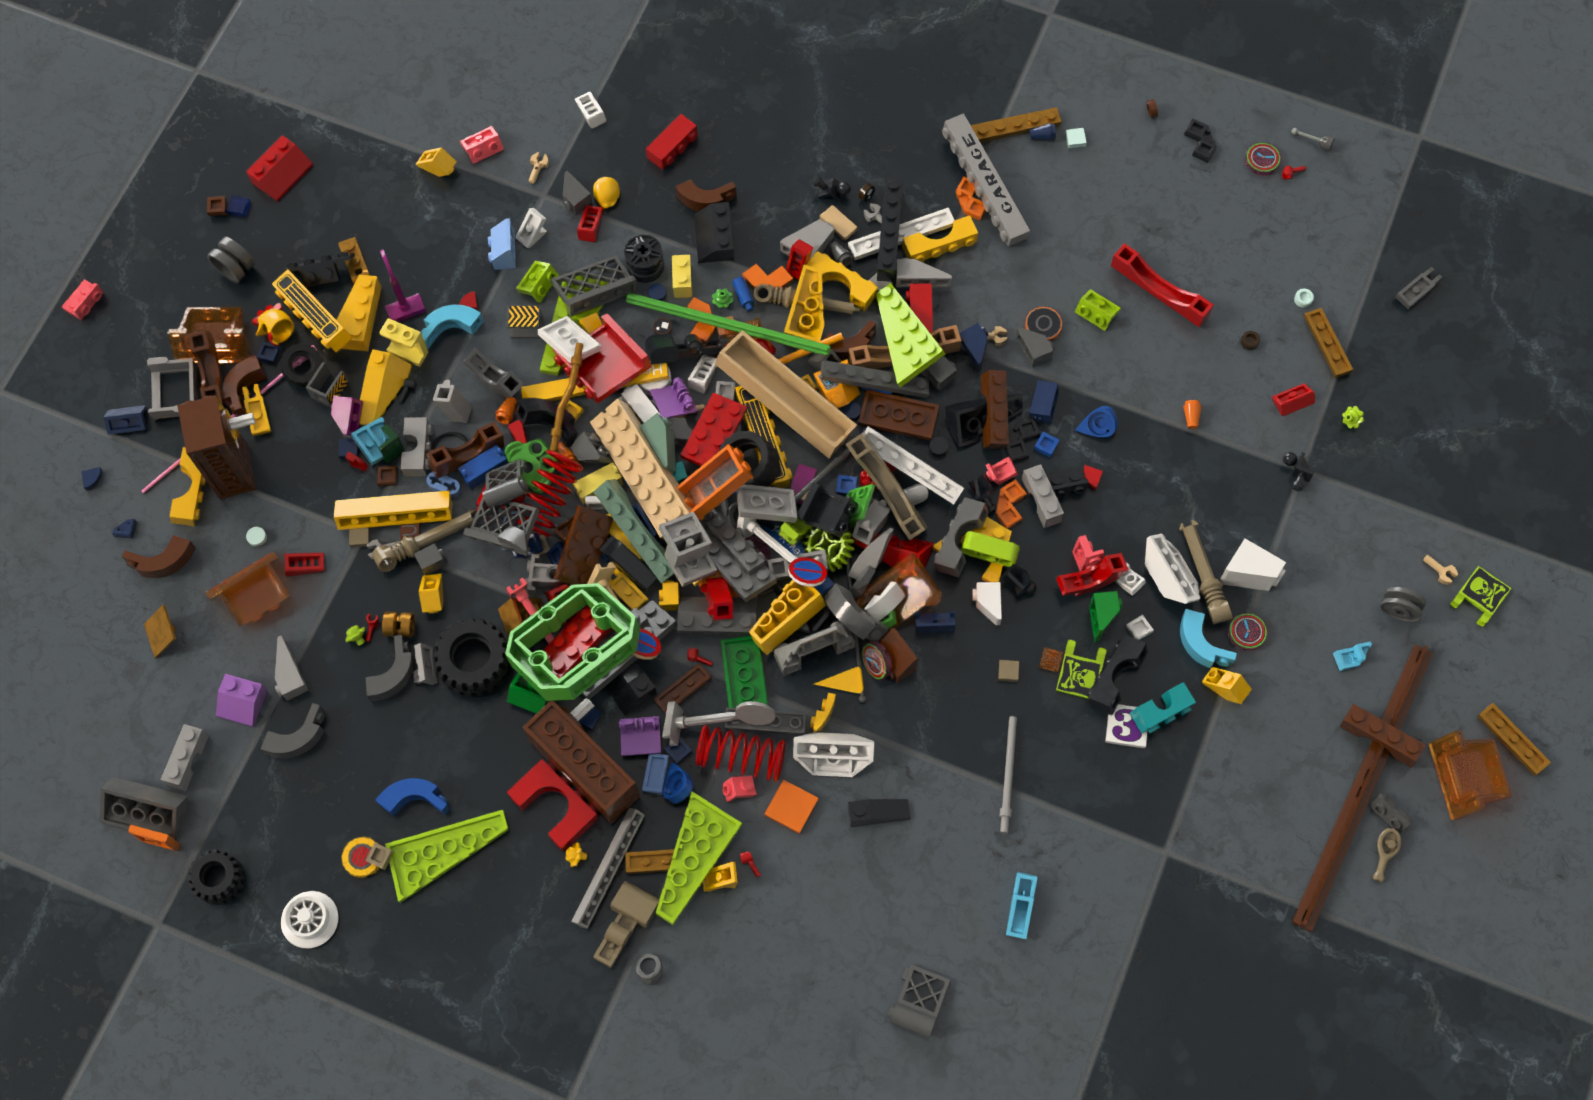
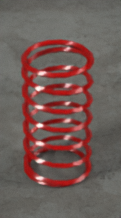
M546 450L547 454L570 466L545 457L542 460L571 479L537 469L539 474L565 490L532 480L531 482L534 486L558 501L532 492H526V495L552 511L540 509V513L552 517H560V512L544 501L565 506V500L552 491L566 495L572 494L567 486L556 479L568 483H577L576 478L562 468L574 472H581L584 468L572 459L552 450ZM538 514V518L546 523L536 520L535 524L550 529L556 528L553 522ZM520 519L516 521V523L522 524ZM536 526L533 527L532 531L548 538L551 537L549 533Z
M708 725L703 726L696 754L697 767L701 764L703 768L706 767L709 752L718 731L716 771L719 770L723 751L731 734L729 773L732 772L735 757L744 736L741 775H745L751 750L757 740L754 778L758 777L762 759L769 743L766 779L767 781L771 779L774 769L773 780L775 783L779 780L785 753V740H781L778 743L773 755V740L771 737L766 739L760 752L761 742L758 734L752 738L748 747V738L745 732L740 734L735 744V734L732 729L726 733L722 742V730L719 726L714 729L710 739Z

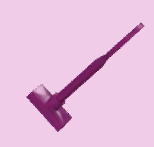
M380 250L390 275L391 285L398 299L397 302L385 306L389 319L400 322L426 312L419 294L408 298L404 297L398 279L392 272L384 250Z

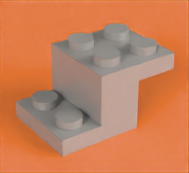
M694 512L659 525L658 529L667 543L664 556L682 587L717 572V568L708 554L712 542Z

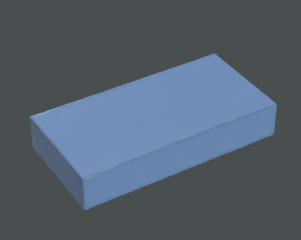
M649 754L642 792L662 795L669 755Z

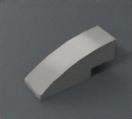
M890 528L883 532L866 547L853 564L848 575L849 577L857 580L861 572L870 565L875 569L878 567L883 559L894 529Z

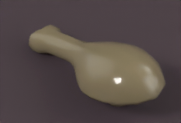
M1394 828L1385 829L1377 840L1380 858L1377 870L1372 878L1380 883L1384 882V873L1388 861L1401 848L1400 834Z

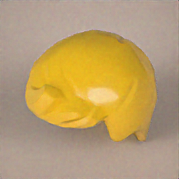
M611 177L599 178L593 186V196L603 208L614 206L620 197L619 184Z

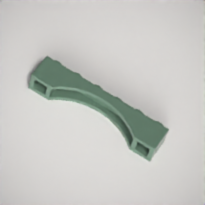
M616 479L606 480L593 491L660 583L672 580L676 575L664 556L666 549L650 534L638 518L627 493Z

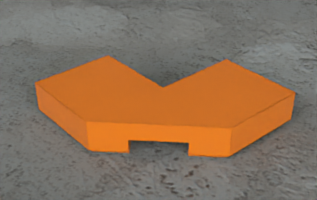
M963 176L956 189V196L963 213L981 221L985 213L983 202L973 198L976 193L973 183L969 182L968 178Z
M757 264L742 273V277L753 289L760 284L774 285V288L779 286L780 289V287L784 288L793 282V277L783 266L768 276Z
M695 297L687 306L690 309L712 314L710 305ZM698 322L690 334L697 335L701 342L709 341L716 331V327Z
M1016 479L1000 489L995 515L1007 529L1022 521L1021 515L1013 504L1027 495Z

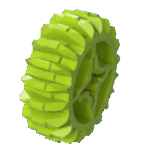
M810 528L812 534H806L805 536L809 540L808 542H803L804 545L808 546V548L803 550L804 553L825 550L828 564L827 572L829 569L835 572L836 567L842 569L841 563L848 564L846 558H852L849 551L855 550L854 547L850 546L854 543L853 539H849L852 533L846 530L840 538L841 540L838 541L834 540L833 536L817 528L816 530Z

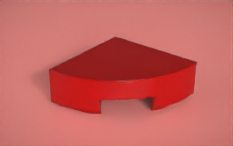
M475 291L466 294L461 299L459 305L478 310Z
M348 451L345 458L350 466L363 472L369 467L353 453Z
M1085 465L1083 470L1085 479H1088V485L1096 490L1103 471Z

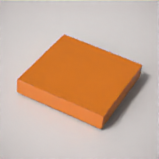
M783 779L764 816L800 834L819 798Z
M130 825L128 830L139 841L173 851H178L181 845L171 836L134 825Z

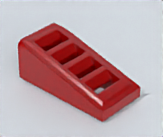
M586 205L577 229L579 240L596 241L604 211L603 207Z
M800 239L792 245L786 271L798 280L800 279L803 266L809 262L813 247Z
M520 420L508 425L514 441H520L524 444L528 443L524 425Z
M324 553L284 554L285 576L324 572ZM314 559H318V566H314ZM306 560H310L309 567H307ZM298 561H302L303 567H299ZM291 562H294L295 567H291Z

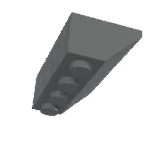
M680 596L677 632L679 635L751 636L749 632L757 623V598H752L745 603L742 598L732 597L733 619L713 620L712 615H709L707 612L709 604L706 597Z
M112 777L101 788L100 822L128 830L130 825L167 834L177 840L187 814L188 796Z

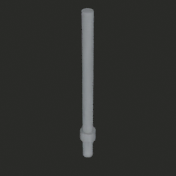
M1014 716L1009 717L1003 802L999 814L1001 818L1000 833L1008 834L1009 819L1012 816L1010 803L1017 717Z

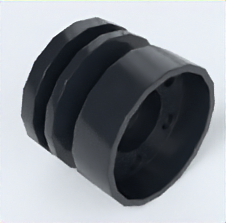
M645 234L634 236L627 242L624 255L630 276L633 275L636 281L642 283L653 282L658 279L663 273L665 266L661 243L655 237Z

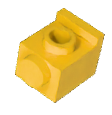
M667 580L663 583V590H659V606L664 611H678L680 600L678 582Z

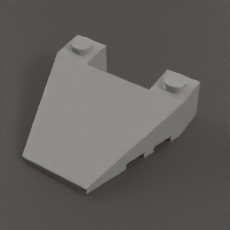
M840 621L832 623L829 628L789 644L783 643L778 645L774 650V657L782 675L786 676L801 669L802 656L833 644L836 653L840 654L854 648L855 640L851 631Z

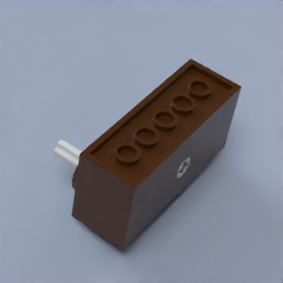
M216 395L205 396L199 400H190L177 405L186 453L218 498L223 499L257 490L248 444L238 428L255 424L253 413L231 418L229 411L223 407Z
M585 698L571 713L563 706L559 707L554 701H550L522 727L529 742L548 762L555 766L561 775L568 779L575 789L581 792L588 802L595 806L598 812L610 824H613L640 798L636 782L584 732V728L578 722L594 707L589 699Z

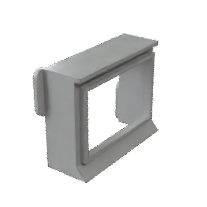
M156 357L147 360L152 382V409H148V413L153 421L159 418L179 417L177 405L161 408V374L189 371L190 400H198L197 366L193 358L168 360L167 357Z

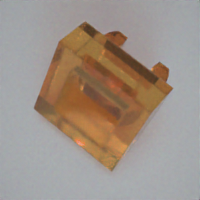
M1044 647L1039 668L1058 673L1063 652Z

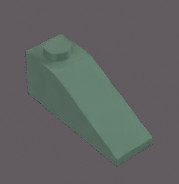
M656 413L643 423L640 428L664 468L674 474L676 472L674 432L670 427L672 423L666 416L662 417Z

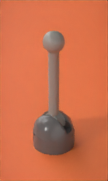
M1297 128L1291 130L1293 135L1298 134L1319 141L1320 146L1330 151L1335 137L1327 135L1318 138L1298 131Z

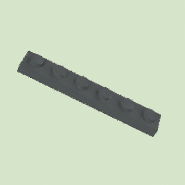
M823 360L821 363V380L922 398L929 396L928 378L915 376L905 385L899 387L894 372Z

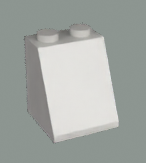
M1244 539L1225 569L1220 582L1223 585L1269 591L1272 585L1277 586L1286 570L1283 567L1286 562L1249 540Z

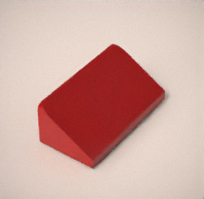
M1303 383L1273 396L1272 400L1280 414L1285 416L1314 404L1315 393Z

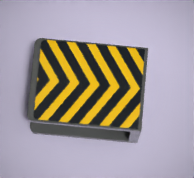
M508 306L506 326L510 328V338H541L538 335V329L542 328L543 323L540 306Z
M322 362L306 386V389L312 399L331 407L333 397L340 396L348 384V379L345 373L340 371L326 394L320 392L319 390L330 375L326 363Z

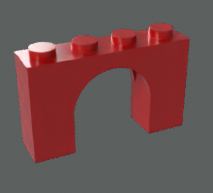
M541 759L507 791V794L522 811L545 792L555 791L563 794L569 802L568 812L563 820L548 833V836L565 852L599 819L596 814L598 810L590 802L586 804L582 800L584 796L579 790L575 789L573 791L569 787L571 783L565 776L559 777L555 773L557 769L551 762L546 763Z

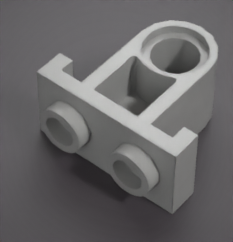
M532 554L531 560L527 562L529 578L525 579L527 583L525 590L528 591L531 597H537L536 588L552 589L558 585L565 584V582L551 579L555 575L558 565L542 564L539 554Z

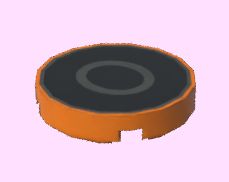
M1039 307L1028 314L1025 328L1045 335L1048 341L1057 338L1060 334L1062 320L1055 310L1048 307Z

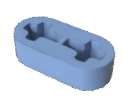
M432 472L427 476L426 481L431 490L435 492L449 491L448 487L452 488L455 486L456 490H451L450 492L451 498H456L460 495L461 487L457 480L445 475L438 479L440 483L435 482L433 484L432 480L437 479Z

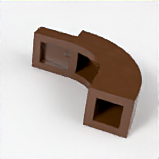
M256 354L236 364L229 371L223 382L222 398L234 415L241 416L247 414L243 403L244 394L242 387H247L248 389L254 383L267 379L263 365Z
M173 535L166 549L156 556L144 557L125 550L122 558L127 562V566L135 569L142 577L162 578L180 570L189 561L196 547L190 540Z

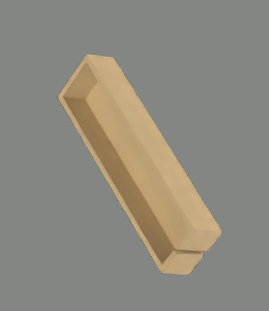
M743 330L719 352L715 365L827 458L830 459L854 432L857 424Z
M617 398L605 409L606 413L601 412L590 423L605 448L609 451L611 458L658 535L664 539L658 529L659 525L686 515L693 508L684 501L687 498L686 495L677 489L678 482L673 474L662 465L640 428L641 423L629 404Z

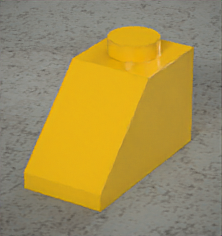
M441 147L424 151L416 165L441 177L450 175L457 161Z
M442 574L422 576L419 588L422 613L442 611Z

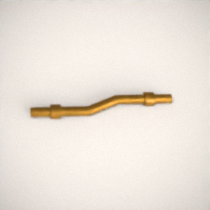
M576 343L574 356L571 357L570 364L572 368L569 384L557 407L554 428L551 429L550 450L557 452L559 439L562 437L563 430H561L564 411L576 388L579 367L582 366V343Z

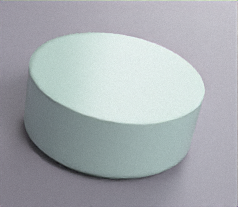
M1308 289L1298 290L1294 297L1296 305L1301 308L1309 307L1314 300L1313 293Z
M253 527L248 530L246 539L250 545L259 547L266 542L267 535L262 528Z

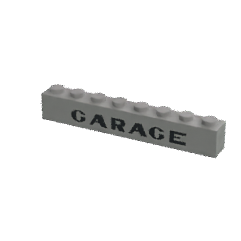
M963 113L946 120L942 129L945 139H948L952 152L956 153L959 158L958 161L961 168L965 169L969 182L973 183L976 195L983 201L985 211L989 212L993 225L1000 231L1002 241L1006 242L1009 247L1026 240L1030 229L966 116Z

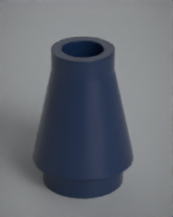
M1047 123L1030 129L1031 140H1052L1056 138L1055 124Z

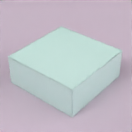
M1084 128L1066 130L1065 135L1068 149L1086 147L1087 142Z

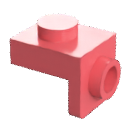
M1010 457L1003 459L993 466L991 464L986 465L988 469L986 474L991 482L994 481L998 485L1018 475Z
M738 776L731 777L723 783V794L725 795L726 802H731L736 798H748L757 795L753 777Z

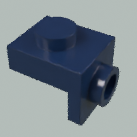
M532 533L529 537V554L525 556L511 551L514 558L527 559L532 554L542 552L543 547L539 533Z

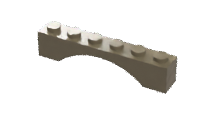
M863 432L846 443L856 461L863 467L880 490L908 539L911 540L925 531L928 526L866 433Z

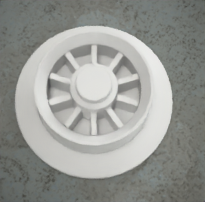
M308 891L295 896L288 902L282 913L281 928L284 936L290 943L300 948L309 949L321 946L336 931L339 920L337 907L331 898L321 892Z

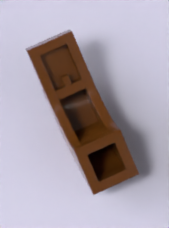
M692 180L675 186L678 199L685 206L695 211H700L712 203L731 201L737 196L736 186L733 182L714 190L700 189Z
M870 319L856 335L829 345L841 361L849 360V348L870 345V341L876 335V323ZM829 332V334L824 339L834 335L831 332Z

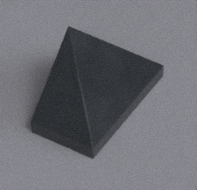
M827 604L810 619L812 634L821 631L834 616Z

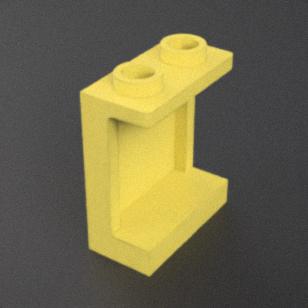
M388 318L379 332L381 336L392 341L387 348V352L413 365L420 367L429 353L421 332Z

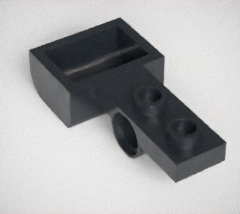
M670 333L651 335L645 341L646 353L651 364L678 362L679 358L716 356L723 349L720 340L701 342L700 338L695 334L686 336L683 344H676ZM694 342L698 343L693 348L689 347Z

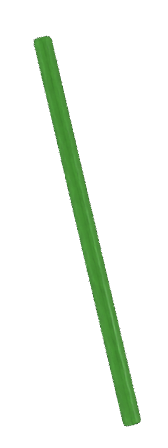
M633 293L626 295V302L632 305L738 333L743 330L749 336L828 356L830 353V346Z

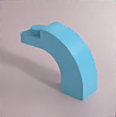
M447 305L436 309L424 319L426 328L421 331L427 349H429L443 331L449 328H460L474 335L484 321L481 313L471 307Z
M1185 609L1180 624V637L1187 653L1196 662L1208 668H1211L1214 662L1224 667L1232 666L1237 653L1214 647L1204 638L1202 624L1205 614Z

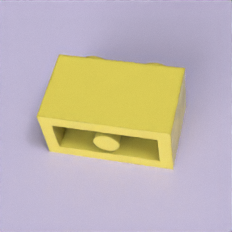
M690 255L672 256L674 298L692 297Z

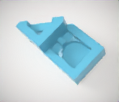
M1371 641L1356 644L1352 648L1335 651L1333 656L1339 671L1360 666L1366 659L1367 651L1372 645Z

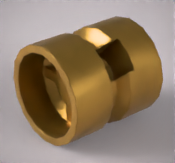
M391 611L384 613L382 621L383 636L394 637L399 634L404 638L413 637L415 630L414 613L402 612L400 615L398 612Z

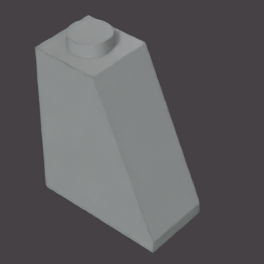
M819 219L780 241V251L789 256L792 245L800 239L813 247L811 259L817 251L823 253L833 240L834 227L830 223Z

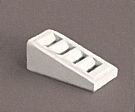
M591 92L575 99L591 128L606 122L604 112Z
M702 355L688 378L689 389L702 394L706 392L718 367L715 365L717 358Z

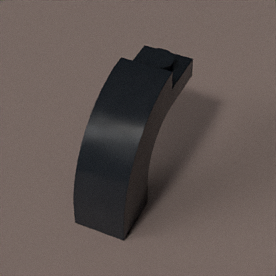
M523 398L519 400L515 413L523 425L541 424L552 429L554 428L558 404L540 398ZM566 409L564 411L561 427L563 432L560 439L565 447H571L577 437V431L573 427L575 418Z

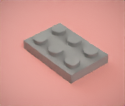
M745 484L736 490L739 517L796 523L797 511L794 490Z

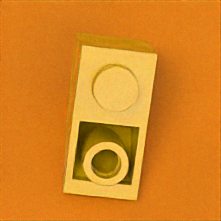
M1212 667L1202 680L1205 686L1225 700L1242 704L1252 690L1241 674Z

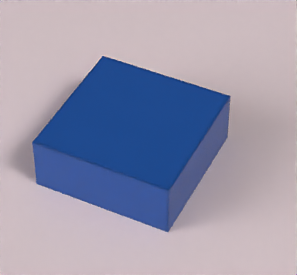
M1042 432L1034 446V450L1051 458L1060 440Z
M838 475L836 494L847 496L850 490L856 489L857 477Z

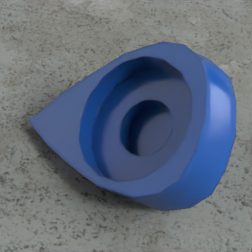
M1101 406L1093 410L1079 424L1075 431L1095 437H1109L1118 429L1117 416L1111 407Z
M671 762L663 785V795L669 802L676 804L691 795L693 781L687 772Z

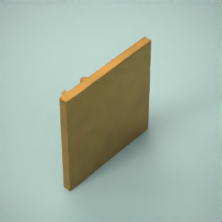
M162 605L144 623L154 658H157L176 639L175 626L171 624L166 606Z

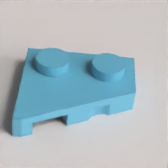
M382 417L351 433V438L371 465L383 460L378 449L379 446L386 442V438L381 430V427L384 426V419Z

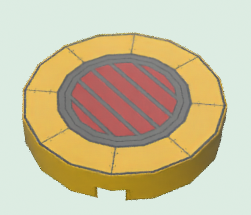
M367 837L355 838L348 842L343 849L341 856L342 865L352 876L365 878L366 876L373 875L379 869V867L365 861L375 842L373 839Z

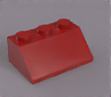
M282 135L246 173L252 184L278 202L313 166V163L296 144Z

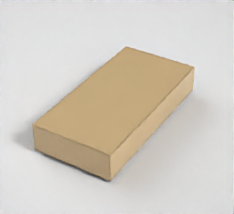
M833 205L820 215V220L830 223L834 227V232L844 241L857 231L858 227Z

